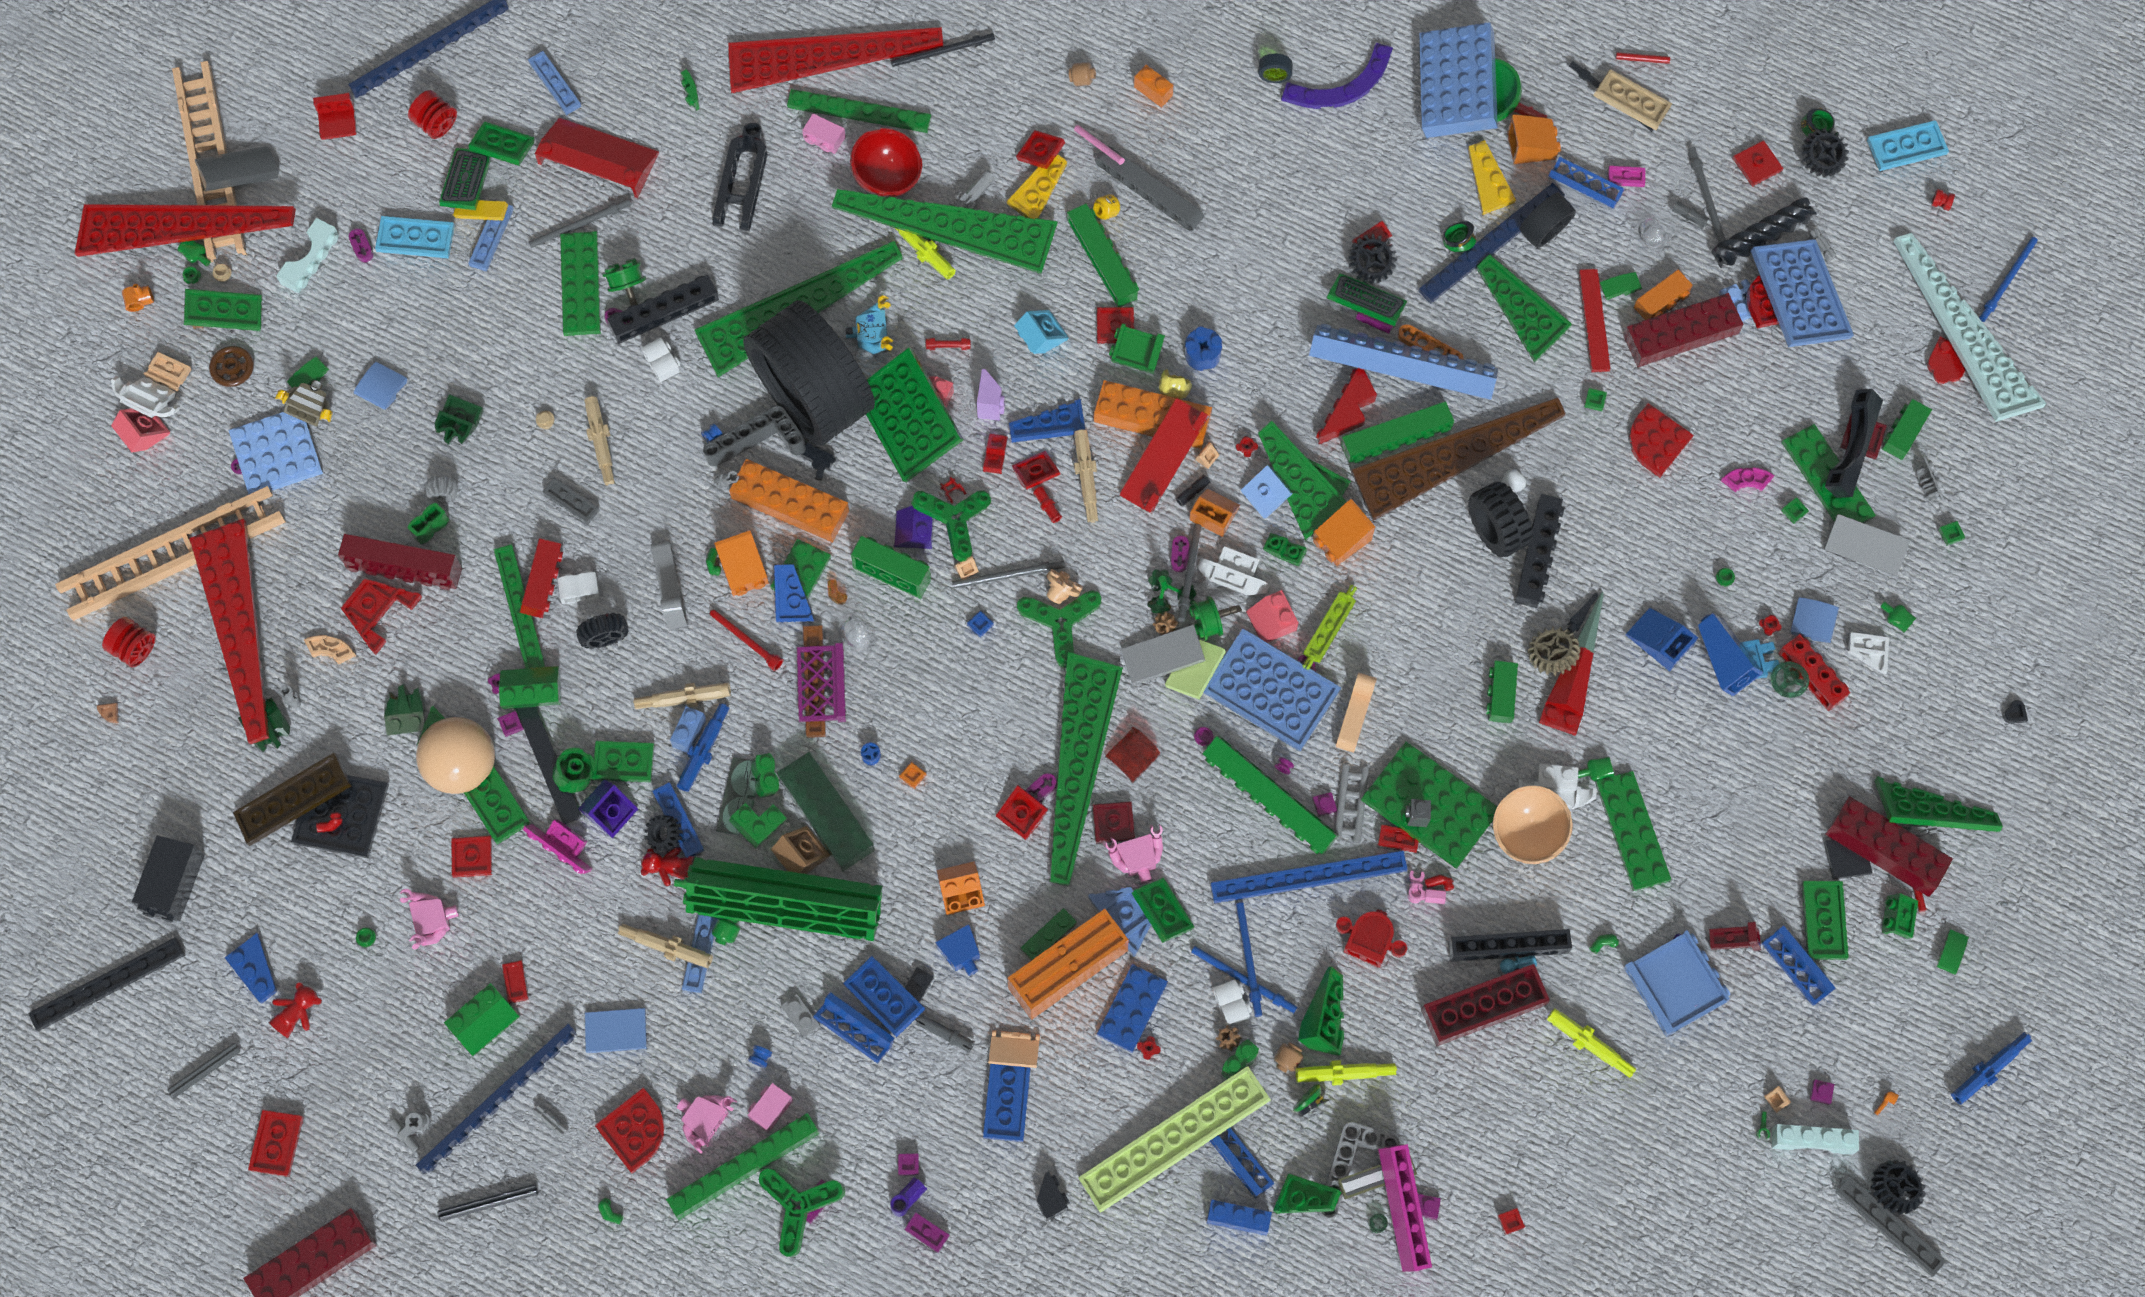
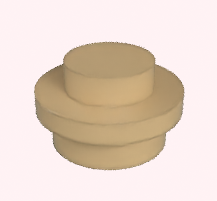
M218 264L214 267L213 277L215 280L225 282L231 277L232 271L229 266Z
M541 411L536 416V424L542 429L551 428L555 422L554 415L549 411Z

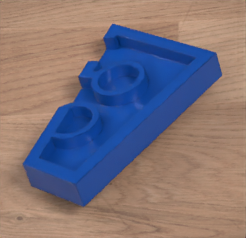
M774 564L776 622L814 621L794 564Z
M258 933L225 957L260 1004L278 992Z

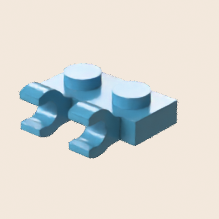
M1759 639L1741 642L1764 672L1757 679L1766 678L1768 672L1778 671V668H1780L1778 660L1765 662L1763 654L1774 653V642L1760 644Z

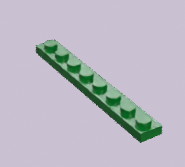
M791 89L787 102V108L923 133H928L932 118L931 114L794 89Z
M511 544L493 549L525 668L546 667L533 618L530 615L520 613L525 589L514 548Z

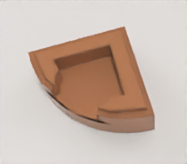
M117 703L97 705L98 712L106 721L119 723Z

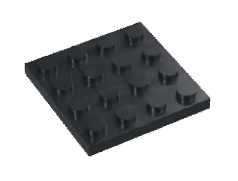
M347 775L351 787L297 818L291 843L369 859L389 784L387 782ZM331 813H341V819L343 820L337 829L317 832V823L330 821Z

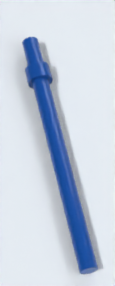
M2031 237L1991 300H1988L1984 305V310L1979 316L1982 322H1985L1990 313L1994 312L1997 308V303L2037 243L2038 239L2036 237Z
M1237 903L1236 908L1250 986L1249 998L1253 1004L1254 1016L1261 1017L1260 1001H1262L1261 992L1258 991L1244 903Z
M1194 946L1191 953L1250 987L1247 976ZM1257 983L1258 991L1261 992V995L1272 1000L1274 1005L1282 1006L1293 1014L1298 1008L1296 1005L1285 1000L1283 995L1275 994Z

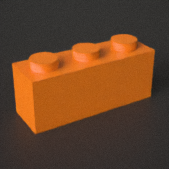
M1678 269L1638 298L1633 308L1644 320L1663 315V312L1667 309L1668 311L1672 310L1679 300L1684 301L1691 294L1690 291L1693 285Z

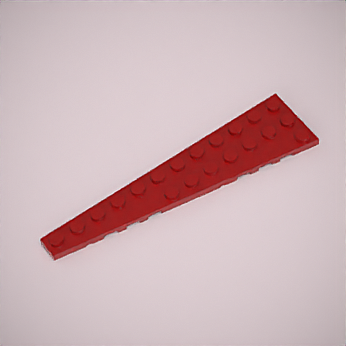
M942 27L728 43L731 93L942 47Z
M84 204L74 254L77 257L290 227L294 224L296 209L294 206Z
M243 518L189 539L249 744H254L269 738L267 712L265 711L266 703L263 695L262 666L259 658L260 647L254 591L251 583L250 554L248 553L247 526Z

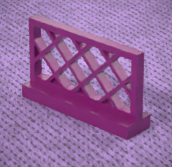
M835 643L833 646L797 647L799 722L833 720L846 722L843 643ZM824 651H832V657L827 662L819 657ZM801 652H810L814 657L806 663L801 659ZM816 659L824 664L818 672L810 667ZM826 667L832 671V676L827 681L820 675ZM807 668L815 674L808 682L802 677V673ZM817 677L824 682L818 690L811 685ZM826 686L833 690V694L828 699L820 693ZM807 687L815 692L808 700L802 695V692ZM817 695L825 701L819 708L811 703ZM829 704L834 710V715H824L821 710ZM808 705L815 710L811 716H803V710Z

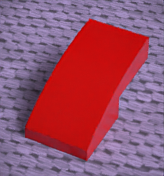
M989 434L983 472L1002 474L1008 436Z

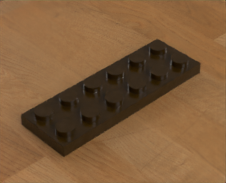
M332 753L235 810L233 814L246 844L251 846L351 787V783L338 755Z

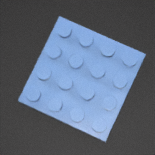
M281 412L228 430L248 495L266 486L273 491L323 474L307 422Z

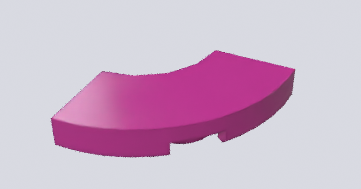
M1756 467L1738 468L1726 474L1721 479V482L1734 492L1745 487H1754L1762 491L1775 475Z

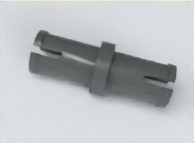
M1678 200L1672 209V212L1686 218V221H1691L1702 228L1705 227L1709 220L1708 217L1695 211V208L1692 207L1691 209Z

